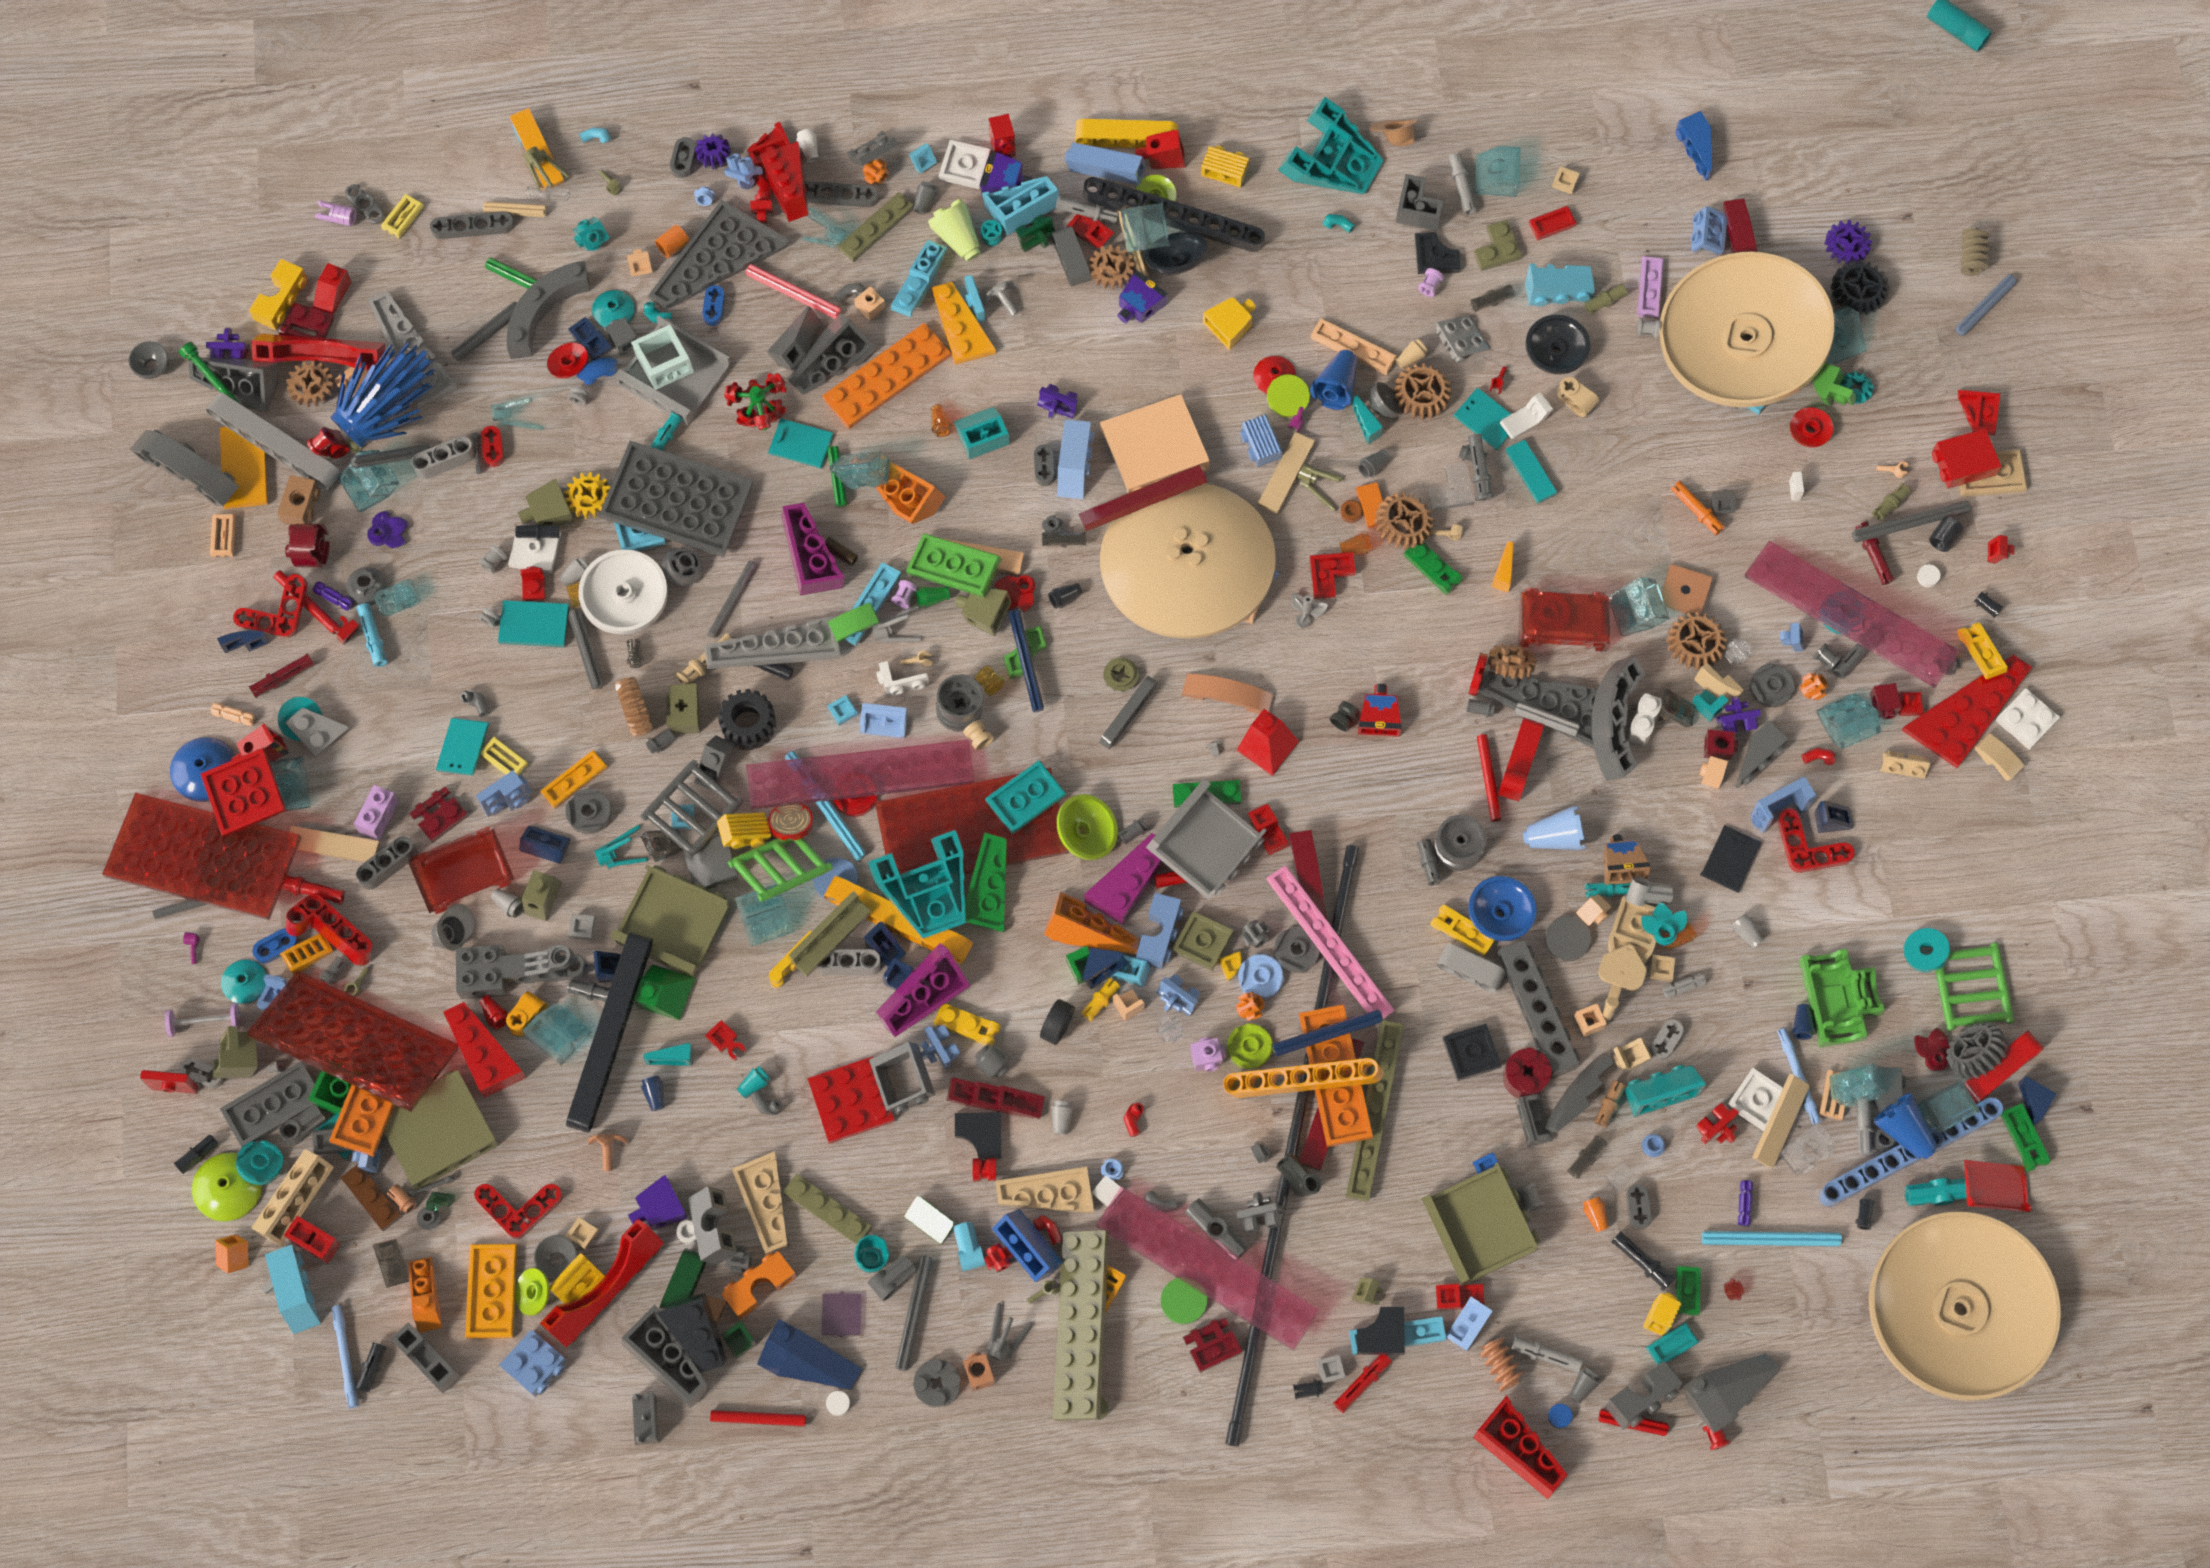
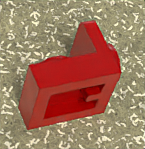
M529 566L526 569H520L523 601L546 600L545 575L542 568Z

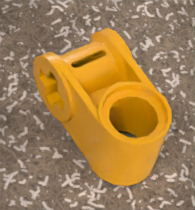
M530 991L525 992L506 1018L510 1032L517 1037L526 1035L536 1021L545 1013L548 1003Z

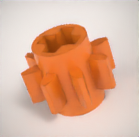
M880 158L867 163L863 168L865 173L864 180L871 185L874 183L882 184L889 175L888 168L886 167L887 163Z
M1810 672L1802 677L1804 682L1800 685V689L1807 699L1819 700L1827 695L1825 690L1828 688V683L1823 675H1816V673L1812 674Z
M1252 991L1238 997L1241 1002L1237 1003L1236 1010L1240 1017L1247 1018V1021L1262 1016L1261 1010L1264 1009L1265 1004L1260 995L1254 994Z

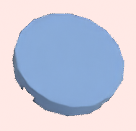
M1265 954L1251 956L1241 964L1238 972V981L1244 993L1253 991L1254 994L1260 995L1262 999L1275 996L1281 989L1284 980L1281 965L1273 957Z

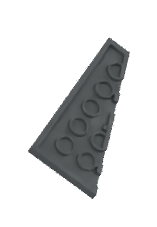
M1488 672L1479 689V694L1514 711L1517 704L1522 702L1579 723L1580 728L1576 736L1557 729L1554 730L1594 749L1592 711L1597 693L1596 689L1554 681L1543 682L1534 678L1520 679L1516 676L1515 679H1512L1511 676L1504 678L1501 674Z

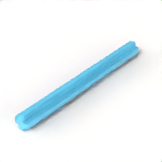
M790 751L785 755L786 762L855 860L859 861L866 856L865 850L796 752Z
M1704 1231L1701 1236L1702 1244L1840 1246L1842 1244L1841 1233Z

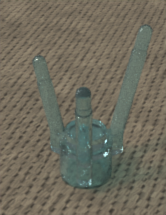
M811 207L808 208V211L811 213L807 217L827 228L824 235L827 240L802 237V240L827 245L831 248L835 244L839 245L845 238L846 230L835 225Z
M531 397L491 405L493 421H499L500 426L510 425L537 430L544 429L543 426L507 420L512 416L511 407L532 402Z

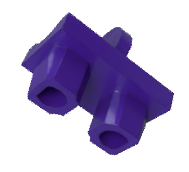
M228 327L224 329V334L217 333V340H224V342H206V349L210 350V358H224V351H231V359H245L246 351H250L249 344L232 342V340H239V334H232V329Z
M1049 384L1046 388L1041 387L1037 406L1048 410L1049 418L1053 419L1057 413L1073 419L1076 413L1078 394L1069 391L1066 395L1059 393L1057 386Z
M1736 696L1732 697V704L1725 705L1726 712L1733 711L1734 713L1716 717V721L1721 723L1723 731L1737 733L1736 720L1741 719L1743 720L1744 731L1758 729L1757 716H1761L1760 709L1742 712L1743 708H1748V702H1740Z

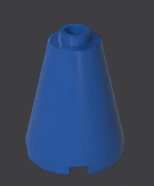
M1339 351L1313 381L1310 393L1315 400L1318 398L1322 401V406L1332 410H1342L1345 406L1351 404L1358 362L1356 355L1352 351Z
M1907 1093L1898 1098V1102L1893 1105L1890 1104L1875 1117L1874 1123L1915 1157L1927 1159L1936 1152L1934 1148L1937 1144L1914 1097Z

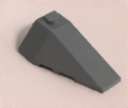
M840 313L824 330L788 378V381L804 395L824 384L826 380L843 374L845 370L852 366L856 367L861 364L877 347L846 316Z
M200 357L235 398L241 402L242 406L263 411L269 409L278 386L277 362L269 363L256 362L253 359ZM192 360L189 361L190 379L211 390L216 389Z
M1765 1353L1701 1374L1682 1387L1688 1405L1715 1433L1733 1422L1739 1416L1738 1412L1745 1404L1749 1405L1752 1402V1396L1758 1390L1763 1389L1780 1369Z

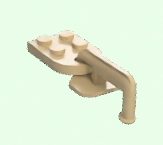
M1624 896L1621 899L1608 938L1609 953L1603 956L1598 969L1599 977L1603 981L1612 984L1602 1012L1605 1021L1611 1020L1615 1009L1619 1006L1618 998L1622 988L1634 991L1642 986L1647 972L1644 963L1651 957L1656 944L1654 935L1647 933L1641 924V917L1645 915L1653 916L1656 907L1647 904L1644 906L1631 904Z

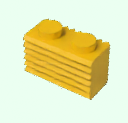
M1209 146L1201 166V176L1221 181L1222 183L1225 182L1239 188L1247 172L1249 158L1241 152L1232 153L1226 151L1221 146Z
M765 813L723 815L717 821L723 846H732V849H738L745 845L757 848L765 844L764 842L771 837Z
M1660 1293L1653 1302L1643 1327L1660 1336L1666 1335L1672 1327L1675 1316L1678 1314L1677 1312L1681 1306V1303L1677 1301L1678 1298L1670 1293Z

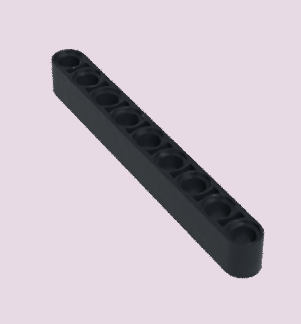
M1089 177L1084 182L1083 197L1091 203L1185 232L1195 233L1250 252H1257L1263 247L1265 233L1259 227L1101 178ZM1095 187L1098 191L1090 192L1088 188ZM1115 193L1118 197L1113 199L1108 194ZM1130 199L1137 200L1138 204L1131 205L1128 201ZM1154 205L1158 210L1151 211L1148 207ZM1176 212L1179 216L1171 217L1168 213ZM1196 218L1199 222L1193 224L1189 219ZM1216 224L1219 229L1213 230L1209 225ZM1235 230L1240 235L1232 236L1229 232ZM1250 237H1257L1260 241L1252 242Z
M630 932L627 936L567 1116L566 1127L590 1133L634 1004V997L653 946V938Z

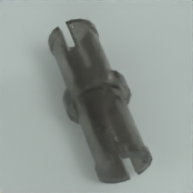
M1510 284L1497 290L1491 289L1487 291V294L1471 299V306L1475 312L1489 306H1497L1499 302L1513 298L1515 296L1514 289Z
M1067 530L1056 533L1042 532V546L1062 545V548H1067V545L1086 546L1087 544L1086 532H1067Z
M1595 1135L1588 1146L1580 1150L1578 1153L1579 1157L1567 1169L1568 1173L1573 1177L1576 1175V1179H1579L1588 1166L1595 1163V1158L1607 1145V1142L1602 1137Z

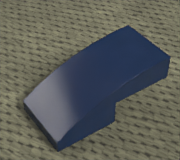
M586 316L568 328L570 334L579 344L585 347L588 355L593 360L612 348Z
M256 630L234 632L217 638L225 653L244 645L250 652L269 644L264 632Z

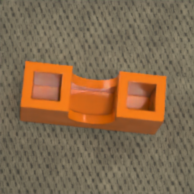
M779 1251L775 1254L771 1252L762 1259V1264L756 1268H749L743 1273L742 1279L738 1282L732 1281L723 1289L722 1296L739 1320H742L759 1307L753 1297V1290L757 1284L761 1282L771 1283L779 1292L797 1278L795 1272Z

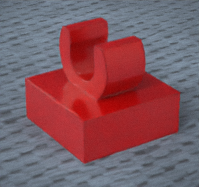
M750 200V210L752 214H757V221L767 223V213H773V203L771 200Z
M1998 535L1988 542L1987 562L1996 564L2003 559H2007L2008 554H2015V546L2008 544V536Z
M340 616L344 626L338 628L335 624H332L331 627L334 632L338 633L337 639L344 645L359 630V625L353 619L348 623L346 617Z
M1899 692L1902 707L1899 711V716H1921L1923 714L1922 692Z

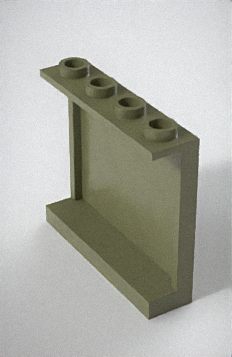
M646 865L647 872L618 930L614 929L610 938L614 943L623 947L630 932L653 938V946L649 955L650 959L695 978L730 908V904L726 900L727 897L719 892L714 894L707 892V888L701 884H689L686 882V878L678 874L671 876L666 873L664 868L658 865L653 867Z
M458 1070L443 1074L441 1076L442 1079L434 1083L428 1082L420 1088L421 1090L414 1094L408 1093L402 1096L400 1101L395 1103L384 1131L407 1178L415 1190L430 1184L499 1146Z
M1498 1162L1495 1163L1494 1167L1433 1196L1429 1194L1421 1198L1462 1285L1471 1283L1540 1250L1537 1245L1541 1243L1536 1230L1531 1231L1527 1224L1531 1221L1525 1208L1520 1209L1517 1203L1521 1200L1515 1187L1510 1188L1507 1180L1511 1179L1505 1166L1501 1168Z

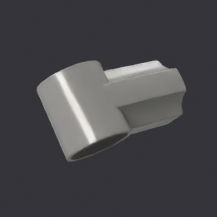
M1635 876L1630 884L1626 900L1637 906H1644L1645 903L1659 904L1660 902L1667 905L1672 902L1673 888L1669 884L1653 883L1643 877Z

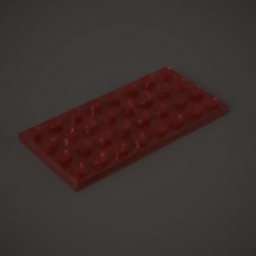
M1050 767V768H1046V769L1049 771V773L1052 775L1051 767ZM1019 774L875 802L885 855L892 853L899 874L938 861L931 839L956 830L963 849L964 874L974 872L984 833L1006 839V866L1068 854L1069 850L1062 843L1057 830V816L1060 810L1058 802L1013 835L986 802V797Z
M135 792L102 875L113 880L270 920L302 837L299 834L260 824L252 825L224 837L221 835L213 812Z
M298 970L248 1030L249 1037L410 1112L416 1107L458 1051L457 1043Z

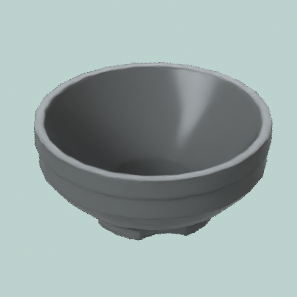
M147 341L133 348L128 361L135 375L142 379H154L166 371L169 357L166 349L161 344ZM156 361L158 365L154 370H147L146 365L148 362Z
M1383 382L1374 384L1371 388L1369 399L1372 410L1380 417L1395 418L1402 413V408L1398 407L1399 401L1394 400L1396 394L1393 393V390Z
M362 567L355 570L349 576L346 584L349 597L358 605L363 603L370 604V606L381 601L387 591V582L384 575L373 567ZM369 577L371 582L368 586L361 587L358 585L359 579Z
M553 1235L543 1239L534 1252V1262L537 1269L543 1271L546 1277L558 1278L577 1257L574 1244L566 1237L560 1235ZM556 1253L564 1255V1262L560 1266L551 1264V1257Z

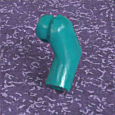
M1328 214L1322 222L1328 229L1333 228L1335 224L1348 233H1351L1355 228V224L1340 214Z
M651 301L644 304V315L652 323H658V316L672 321V312L660 313L655 308V303Z

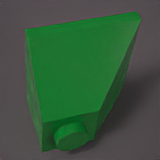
M652 964L642 977L635 994L634 1002L636 1007L680 1021L695 978Z

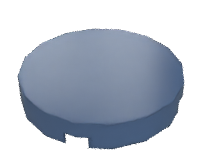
M838 857L826 859L824 862H830L833 869L813 879L815 890L823 899H825L823 896L834 876L841 877L856 885L859 882L857 870L853 864L844 858Z

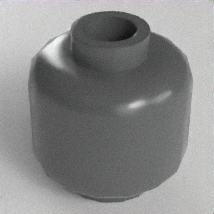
M986 1044L975 1056L977 1059L976 1066L989 1078L996 1075L1001 1077L1009 1068L1007 1065L1009 1056L996 1044H991L990 1046Z

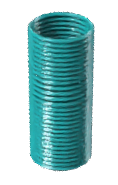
M1936 0L1926 16L1927 19L1956 37L1960 42L1962 41V43L1976 51V53L1983 48L1993 33V30L1962 10V8L1960 9L1959 6L1950 2V0Z

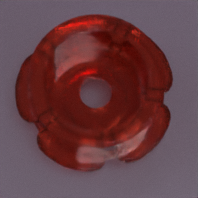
M1731 1278L1729 1282L1724 1283V1291L1730 1301L1741 1300L1744 1294L1741 1282Z

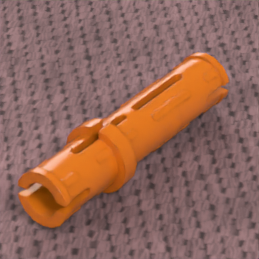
M1681 480L1676 482V487L1672 486L1671 491L1698 517L1697 520L1700 523H1704L1715 536L1720 534V529L1724 530L1725 525L1713 515V511L1710 508L1707 509Z

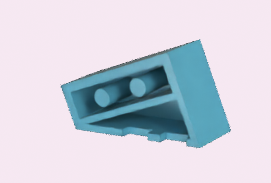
M1044 176L1022 182L1017 187L1008 188L1006 186L1001 191L990 194L987 191L982 193L985 209L994 220L1001 224L1002 230L1008 236L1015 232L1018 227L1032 222L1037 216H1043L1055 209L1059 192L1050 179Z
M291 1244L265 1254L279 1311L293 1334L320 1325L321 1323L314 1304L315 1299L308 1286L310 1280L307 1272L302 1267L305 1262L301 1252H296Z

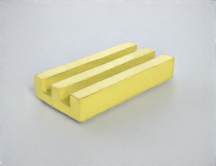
M405 194L382 223V229L388 230L390 234H395L400 239L424 208L423 203ZM408 202H410V204L406 207V209H405L404 211H402V209L405 207V205H406ZM402 211V213L399 215V218L396 220V222H395V223L393 224V226L391 227L390 225L392 224V222L395 220V218L398 216V214Z
M495 737L489 741L480 756L505 775L511 771L487 754L488 751L511 767L517 775L521 774L524 767L526 768L529 765L526 760ZM494 744L519 762V766L515 765L492 746Z

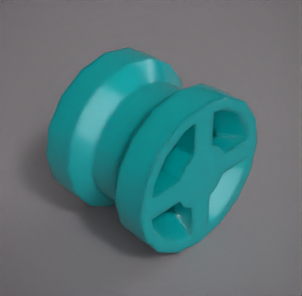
M987 220L981 226V239L985 245L996 246L1002 240V227L996 220Z

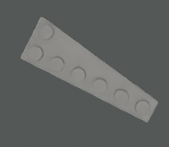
M388 291L368 299L388 344L392 345L391 350L395 349L394 357L409 342V347L404 352L405 355L417 344V349L415 350L417 355L415 358L422 351H426L427 354L424 359L433 360L423 373L425 375L431 369H435V371L411 391L413 392L425 383L434 385L432 389L415 400L418 407L458 391L453 380L437 361L409 320L404 316Z
M834 616L808 621L807 624L799 626H786V629L774 631V629L760 635L754 636L752 634L739 639L734 638L705 645L707 669L839 659V644L828 624V621L834 619Z

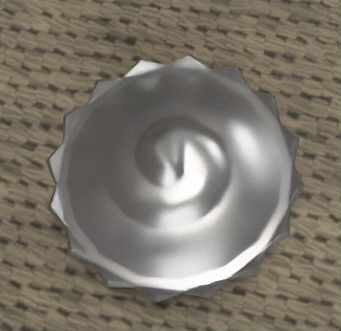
M683 547L674 548L663 557V573L674 584H680L682 587L685 585L691 586L693 583H698L699 578L702 577V571L704 570L702 560L691 549Z

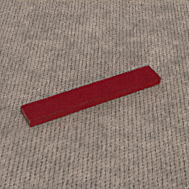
M1197 465L1081 512L1079 517L1085 530L1089 531L1205 484L1207 479L1200 465Z
M1351 1038L1355 1058L1359 1059L1364 1042ZM1317 1108L1299 1161L1304 1166L1321 1171L1329 1147L1326 1145L1319 1108Z

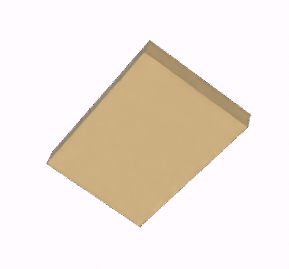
M2020 449L1995 451L2002 466L1997 476L1959 486L1961 497L2026 492L2027 484Z

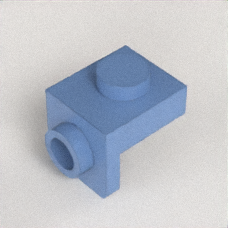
M266 974L264 977L266 987L257 1002L258 1009L280 1014L291 993L289 985L282 976Z

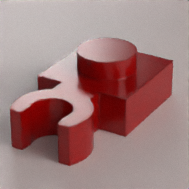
M722 1020L705 1035L706 1039L721 1053L727 1049L729 1057L733 1061L738 1060L733 1054L735 1049H740L743 1053L746 1052L742 1043L734 1042L738 1038L737 1034Z

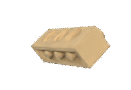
M304 1149L251 1228L266 1239L281 1246L286 1239L284 1236L285 1232L296 1216H302L334 1166L320 1156Z

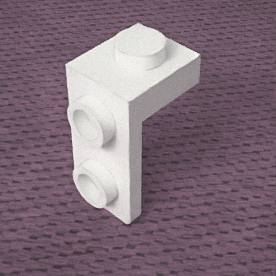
M1538 393L1525 407L1502 419L1500 424L1510 438L1514 439L1542 423L1553 408L1550 406L1549 401L1541 393Z
M888 662L879 663L880 671L876 672L879 685H884L886 695H899L905 690H920L929 685L927 673L892 681Z

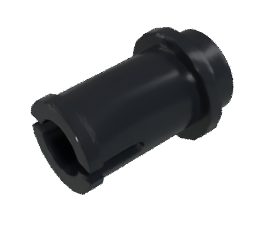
M1982 591L1974 600L1977 604L1976 607L1980 606L1995 618L2003 606L1988 596L1989 593L1985 594Z
M1860 1199L1858 1218L1855 1220L1858 1229L1871 1230V1226L1874 1225L1872 1220L1874 1201Z
M1316 1378L1312 1382L1293 1384L1294 1391L1304 1390L1294 1393L1296 1400L1316 1395L1318 1398L1319 1395L1323 1394L1321 1380L1316 1381Z

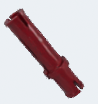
M1862 522L1860 523L1861 527L1858 524L1855 527V529L1869 526V522ZM1878 538L1862 541V547L1867 551L1881 580V584H1890L1889 580L1893 582L1895 577H1893L1878 545L1880 543Z
M308 653L276 672L266 674L265 678L248 687L254 697L258 698V696L271 689H277L281 683L314 666V663Z

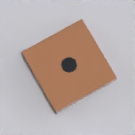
M1670 564L1657 605L1684 614L1689 612L1693 617L1695 612L1698 611L1701 616L1713 577Z

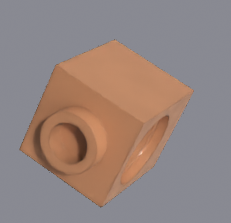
M980 1352L968 1355L967 1360H964L963 1363L972 1392L994 1385L995 1381L986 1353L981 1355ZM976 1365H981L985 1368L984 1373L980 1376L972 1373V1369Z

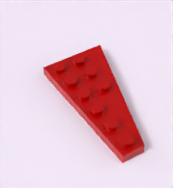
M2013 654L2004 660L2008 667L2007 672L1987 680L1984 675H1981L1905 725L1902 731L1955 768H1958L2031 670L2032 666Z

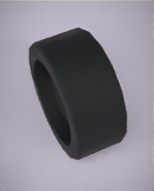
M1057 999L1043 1023L1040 1038L1057 1045L1072 1020L1075 1006Z

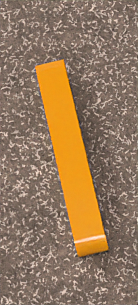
M833 877L823 896L829 902L838 906L854 891L858 895L859 901L871 911L866 920L874 924H878L881 921L889 931L931 951L941 943L950 951L956 963H964L973 945V942L968 938L948 929L922 939L889 900L841 877Z
M1364 1058L1232 1073L1225 1077L1223 1087L1226 1092L1235 1098L1373 1084L1382 1079L1384 1071L1375 1060ZM1370 1066H1375V1072L1367 1076V1069ZM1352 1068V1075L1349 1078H1344V1072ZM1325 1071H1330L1329 1078L1322 1081V1074ZM1307 1073L1306 1081L1299 1083V1077ZM1280 1076H1284V1083L1277 1086V1079ZM1262 1078V1085L1259 1088H1255V1081ZM1240 1081L1239 1088L1233 1091V1083Z

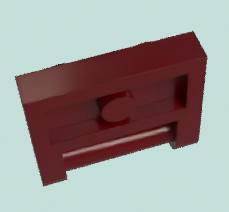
M293 302L285 323L279 330V335L326 338L335 317L332 313ZM294 326L318 334L316 336H313L310 334L293 330L292 328Z

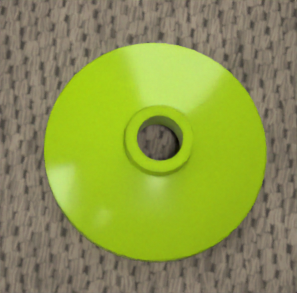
M1149 175L1142 179L1140 186L1137 185L1135 188L1136 190L1158 195L1159 197L1176 202L1177 194L1174 184L1162 175ZM1154 205L1148 207L1151 211L1158 210Z
M530 1268L524 1271L516 1285V1302L520 1311L525 1315L534 1316L539 1314L545 1308L549 1298L548 1279L544 1272L537 1268Z

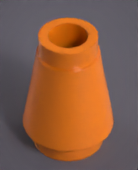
M1600 1196L1582 1202L1584 1206L1583 1211L1593 1228H1595L1596 1233L1608 1229L1604 1201L1602 1202Z

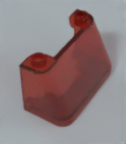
M1526 588L1525 592L1520 594L1518 645L1529 648V644L1537 642V646L1542 644L1585 646V649H1590L1593 645L1596 652H1606L1610 646L1609 597L1605 596L1604 592H1592L1591 595L1539 592L1537 588Z
M494 825L415 855L408 861L429 913H442L448 909L447 906L453 901L490 886H498L499 889L511 885V880L515 879Z

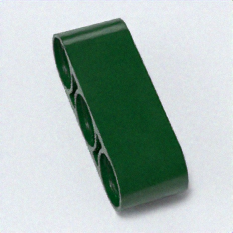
M687 1248L683 1250L659 1308L693 1297L707 1263L700 1260L698 1252Z

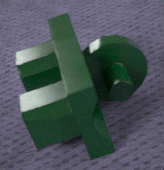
M1042 215L1034 218L1031 227L1027 228L1022 225L1016 229L1021 249L1024 252L1039 244L1044 249L1049 246L1047 240L1052 237L1051 232L1055 231L1053 219L1050 216L1044 218Z

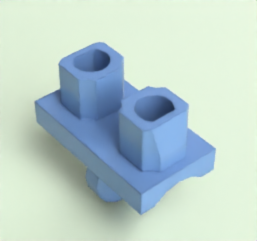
M734 153L726 158L729 167L724 170L725 175L737 179L738 185L742 189L753 187L755 183L754 175L763 173L762 168L755 166L750 157L741 159L740 154Z
M1176 974L1170 978L1164 977L1156 992L1161 996L1160 999L1166 1003L1164 1010L1169 1012L1173 1008L1177 1012L1182 1011L1190 1016L1196 1007L1200 992L1194 987H1190L1187 992L1180 988L1183 981Z
M945 1025L935 1027L934 1029L931 1026L925 1028V1035L932 1046L929 1047L927 1041L920 1044L923 1048L921 1052L923 1060L929 1059L931 1064L937 1062L934 1054H937L946 1070L951 1067V1062L960 1056V1052L955 1043L945 1048L941 1045L940 1042L950 1037Z

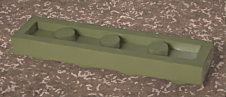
M898 192L838 245V249L852 262H855L913 210L914 205Z
M797 1173L783 1191L785 1196L855 1245L872 1229L870 1224Z

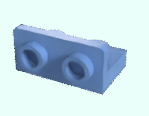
M1708 206L1695 213L1693 217L1691 251L1696 252L1703 248L1718 255L1724 252L1727 227L1725 213Z

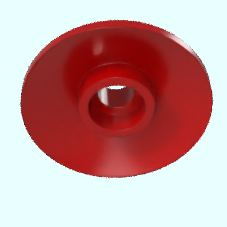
M578 343L563 344L554 349L549 355L547 369L556 378L573 377L585 368L588 362V352L584 346Z
M1268 356L1260 360L1255 366L1253 379L1257 388L1267 394V390L1273 380L1286 374L1296 376V370L1293 364L1286 358ZM1276 370L1279 373L1273 374L1271 371Z
M1807 407L1800 409L1793 415L1790 421L1789 428L1792 437L1796 442L1805 447H1820L1830 440L1833 433L1831 418L1818 408ZM1806 429H1812L1813 433L1808 432Z

